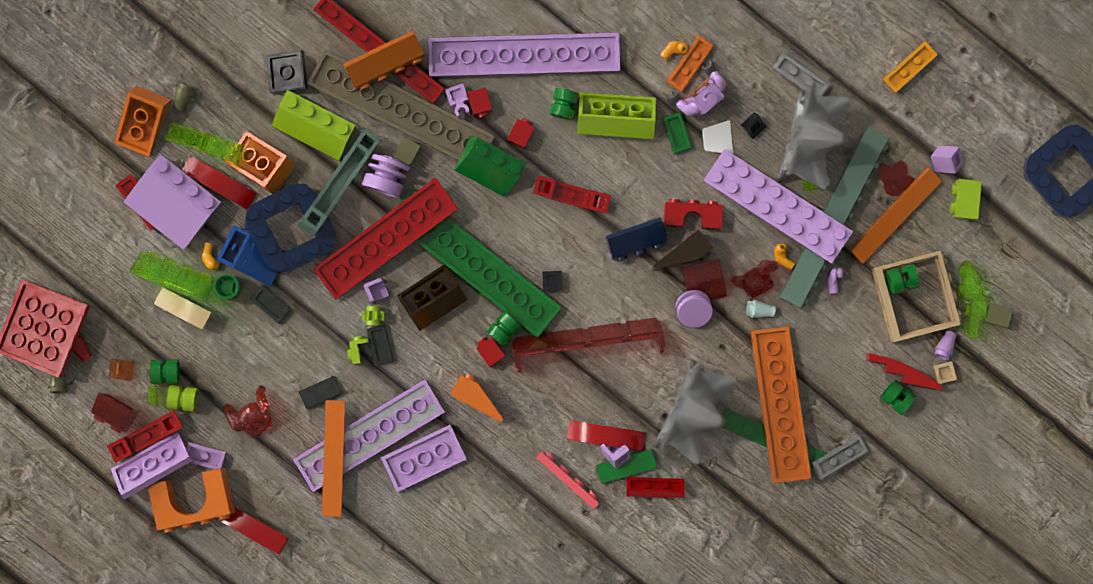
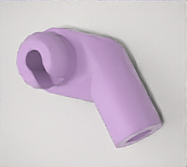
M835 267L831 269L828 278L829 294L839 293L837 278L843 277L842 268L836 269Z

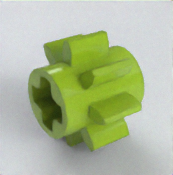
M367 306L366 311H362V320H366V325L380 326V321H385V312L381 311V306Z

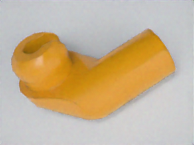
M672 41L661 52L660 56L667 61L672 54L686 53L688 45L683 41Z
M205 242L202 261L208 269L217 270L220 262L212 256L214 244Z
M780 243L774 248L775 261L791 271L795 262L787 258V247L785 244Z

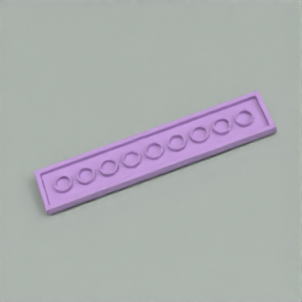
M619 33L428 38L429 77L620 72Z

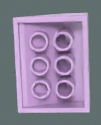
M161 154L123 201L124 204L183 250H185L221 205L217 198Z

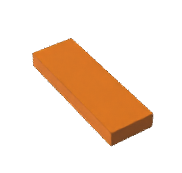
M698 35L666 83L682 93L714 45Z

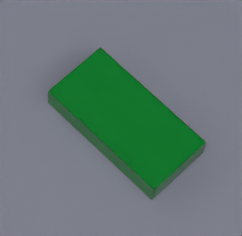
M681 112L663 117L662 120L673 154L692 149Z

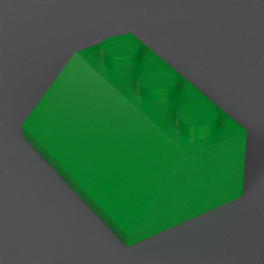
M471 136L454 171L504 196L518 181L526 163L478 137Z

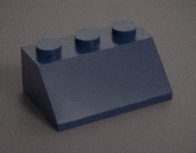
M659 217L607 235L605 241L612 260L616 259L619 262L628 259V254L635 253L636 256L645 253L646 248L653 247V249L663 247V242L667 241L662 219Z

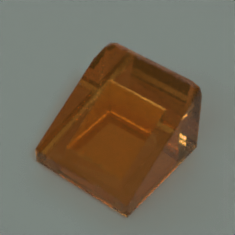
M111 359L109 378L132 380L134 361Z

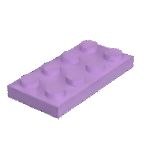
M451 425L381 457L396 492L467 459Z
M177 431L111 468L120 495L123 499H126L192 460L181 434Z

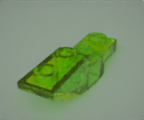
M175 122L170 123L165 137L167 141L235 164H239L245 147Z
M963 261V264L959 267V276H962V284L958 286V295H961V300H968V303L965 304V315H968L967 323L964 324V334H967V338L976 339L978 338V321L986 320V302L983 287L975 268L970 261Z

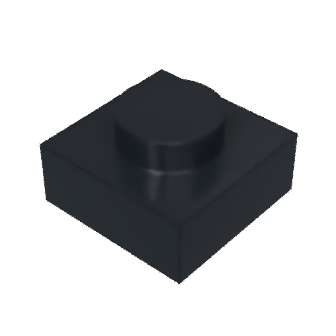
M755 112L741 124L751 139H754L767 127Z
M542 271L543 291L562 290V271Z

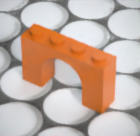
M226 467L202 472L206 490V502L203 508L195 514L188 513L180 508L175 498L172 480L149 485L148 491L157 530L164 529V533L175 531V526L182 525L184 529L194 526L193 522L200 521V524L212 522L211 518L218 517L219 520L230 518V514L236 513Z

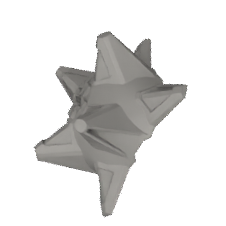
M811 80L805 95L800 91L791 126V142L786 146L777 183L781 182L786 174L790 175L793 173L821 189L830 185L826 172L825 158L826 154L834 151V146L846 142V136L834 128V123L842 112L850 106V101L847 97L815 96V83L813 80Z
M700 358L696 364L694 360L690 362L677 393V400L673 410L669 411L654 444V447L660 445L659 449H664L669 443L695 465L703 462L702 435L704 430L707 431L708 427L723 426L725 423L723 417L716 410L715 405L717 401L737 385L735 377L701 372L702 360Z

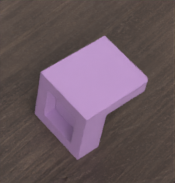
M938 146L931 155L935 172L956 173L963 164L959 147Z
M383 278L363 284L371 303L389 297Z
M604 444L600 446L602 454L615 469L631 458L630 450L626 445H623L621 448L606 447Z

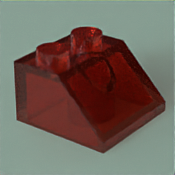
M719 258L680 269L686 292L690 290L702 291L708 295L710 301L727 296Z
M99 392L91 413L95 415L94 419L103 424L105 421L111 424V429L121 433V431H128L138 411L105 392Z

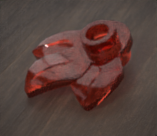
M904 161L897 162L892 168L885 163H881L879 167V178L884 183V191L890 196L899 195L914 182V178L907 175L908 168ZM892 183L895 184L896 189L892 188Z

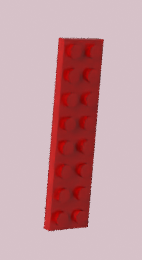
M435 177L313 268V270L336 300L459 208Z

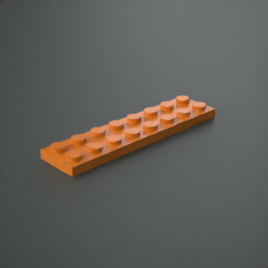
M789 326L751 331L750 335L772 484L811 479Z

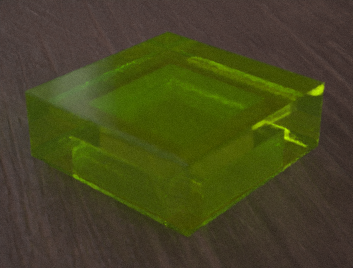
M158 386L148 387L149 405H158Z

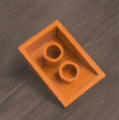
M139 86L132 88L127 94L114 143L150 157L167 117L171 99Z
M248 131L245 132L225 160L226 164L271 194L278 192L296 166L289 157Z
M467 373L465 376L460 375L450 395L502 422L503 417L481 386L476 383L477 378Z

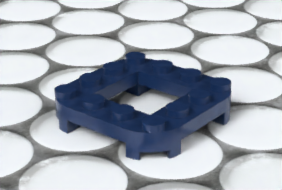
M1070 125L1059 130L1053 137L1030 154L1024 163L1023 176L1025 180L1031 183L1056 216L1064 218L1077 216L1093 204V178L1068 197L1045 168L1073 145L1093 169V137L1085 128L1079 125Z
M307 184L290 185L255 202L246 212L244 227L248 230L263 258L265 267L274 273L289 274L291 271L321 256H325L336 243V233L327 216L316 232L315 238L283 253L266 222V219L295 205H299L303 215H305L317 198L315 192Z

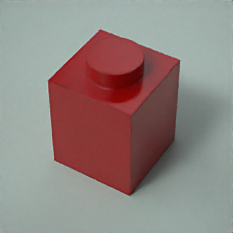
M486 87L467 92L473 116H478V118L489 116L492 108Z
M522 118V120L517 119L507 141L525 149L535 129L532 126L533 123L525 118Z
M485 337L477 343L479 347L476 349L489 367L505 357L492 337L490 339Z

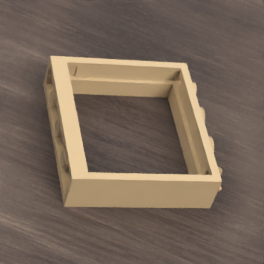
M941 250L871 269L891 343L961 325V312L959 309H956L955 302H957L955 291L951 290L950 284L952 279L950 273L946 272L945 265H947V260L944 254H941ZM934 259L950 321L900 334L883 272Z

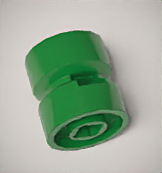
M555 88L553 96L555 103L551 104L549 115L573 120L575 113L573 105L577 104L579 93L568 89Z
M914 264L902 266L901 270L895 268L886 271L887 281L893 295L904 292L905 288L912 290L920 287L918 273Z
M223 274L215 280L214 290L219 297L233 300L241 294L242 284L237 277Z
M503 311L497 318L498 323H493L486 332L502 346L506 347L512 340L511 335H516L522 326Z
M179 359L167 360L166 363L163 360L150 361L151 385L163 384L164 381L167 384H179Z
M895 379L884 390L880 399L887 405L892 404V409L899 415H902L914 402L916 396L909 390H903L904 386Z

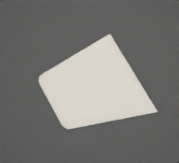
M730 120L703 129L705 151L722 153L726 149L733 154Z

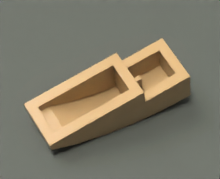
M162 287L154 302L158 307L202 330H205L213 314Z

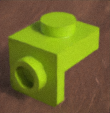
M364 335L353 337V341H349L350 350H347L348 360L352 361L353 365L362 363L359 344L370 343L369 338L365 339Z

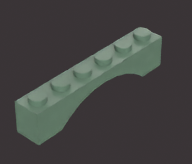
M366 129L363 130L297 226L312 236L316 234L346 188L379 143V138Z

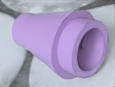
M946 331L935 347L934 355L942 360H949L953 355L957 334Z

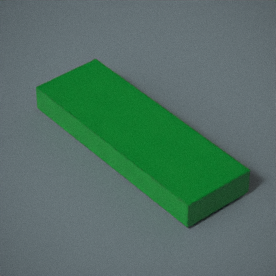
M652 449L632 454L631 458L617 469L609 461L596 465L601 484L657 468Z

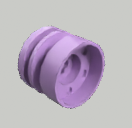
M372 154L371 159L378 162V165L369 163L368 166L375 170V174L366 173L362 186L391 197L400 198L403 186L396 181L397 179L406 180L407 176L399 172L400 170L409 172L410 167L393 157Z

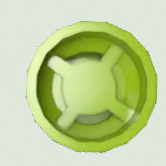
M170 385L167 395V409L178 410L182 408L186 412H195L198 388L186 387L183 389L182 386Z

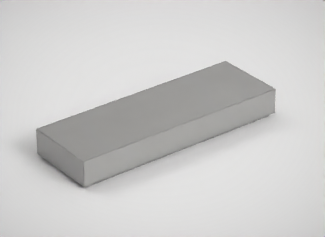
M785 53L781 55L772 68L804 92L807 91L811 80H813L815 83V96H823L830 84Z
M857 435L811 462L819 479L822 480L869 451L861 436Z

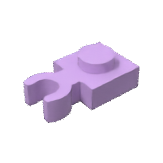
M464 84L445 89L451 108H455L457 118L461 119L460 112L463 110L469 116L471 112L466 104L470 103Z

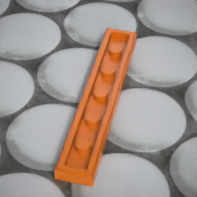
M927 167L854 243L849 251L861 263H864L942 181Z
M326 400L322 516L342 517L346 401Z

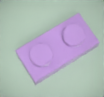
M188 442L187 450L192 460L190 463L212 469L223 467L226 452Z

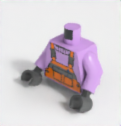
M708 60L710 63L709 67L705 68L702 65V69L710 77L683 100H680L676 91H671L673 97L669 98L666 96L671 106H676L688 116L702 115L707 113L725 97L722 92L726 88V82L719 72L716 71V67L710 60Z

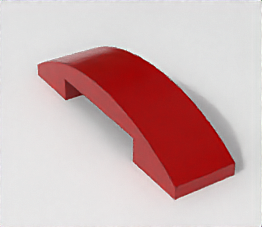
M191 155L181 170L192 179L248 210L257 194Z
M537 175L533 190L535 195L607 214L611 199L609 194L591 191Z
M174 410L126 437L107 445V448L115 463L182 429L183 425Z
M569 421L567 440L599 445L604 444L619 448L626 445L628 449L643 451L645 432L577 421Z

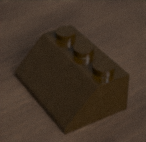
M445 264L397 295L419 331L468 300Z

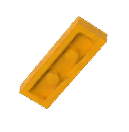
M924 41L885 76L882 81L895 94L938 54Z

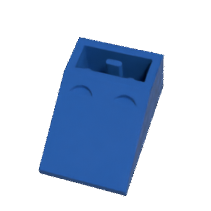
M234 225L216 260L271 287L277 273L265 267V262L249 232Z

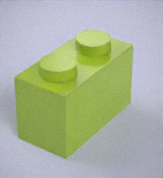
M958 179L952 184L951 193L954 195V202L950 204V213L953 219L978 220L982 181Z

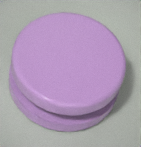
M690 290L683 293L677 299L676 311L678 319L683 325L696 328L705 325L711 319L713 308L710 298L706 293L699 290Z

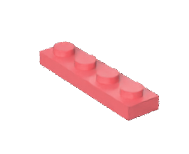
M548 452L545 454L539 453L536 458L595 509L599 504L596 501L598 496L591 490L586 492L582 488L584 484L576 477L574 479L567 475L569 471L562 464L558 467L553 462L555 458Z

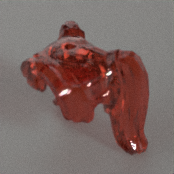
M767 259L762 260L757 267L748 270L742 276L734 275L730 282L736 285V287L742 288L746 296L753 300L758 295L773 288V280L769 273L779 269L778 263Z
M260 385L256 390L257 402L248 403L239 411H236L230 404L224 405L223 410L226 412L227 420L232 430L236 432L245 431L251 436L258 437L262 432L271 428L270 406L265 395L266 388L263 385Z

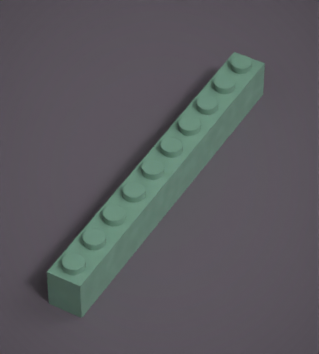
M870 128L865 129L823 210L825 214L843 225L845 221H850L854 213L851 210L854 204L858 205L861 200L862 194L860 192L862 188L868 186L871 177H869L871 171H875L880 163L877 160L880 153L884 154L889 145L886 143L888 137ZM804 247L778 298L797 308H801L802 305L806 306L810 298L808 293L811 288L814 290L819 281L816 277L819 271H824L828 262Z

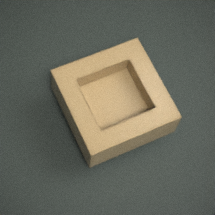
M952 361L932 366L938 384L957 380Z

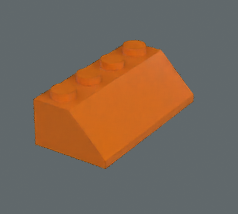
M412 30L343 65L355 89L360 88L362 91L371 86L370 83L376 80L381 82L387 79V75L395 72V74L405 70L404 66L409 64L416 65L422 62V58L425 55Z

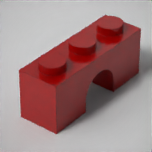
M669 199V202L664 203L663 226L683 227L685 215L695 213L701 218V229L720 230L722 228L723 205H718L719 202L707 201V204H699L698 200H688V203H680V199Z

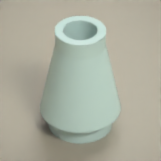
M753 299L747 302L746 315L751 318L774 317L775 306Z

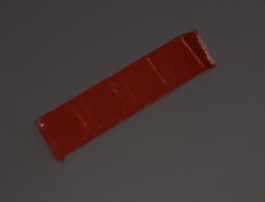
M657 318L627 321L626 324L613 323L591 326L584 330L583 328L550 332L548 335L541 333L538 338L535 335L515 337L514 341H512L515 367L516 369L518 368V373H522L520 357L657 338L658 352L663 353L665 341L660 321Z

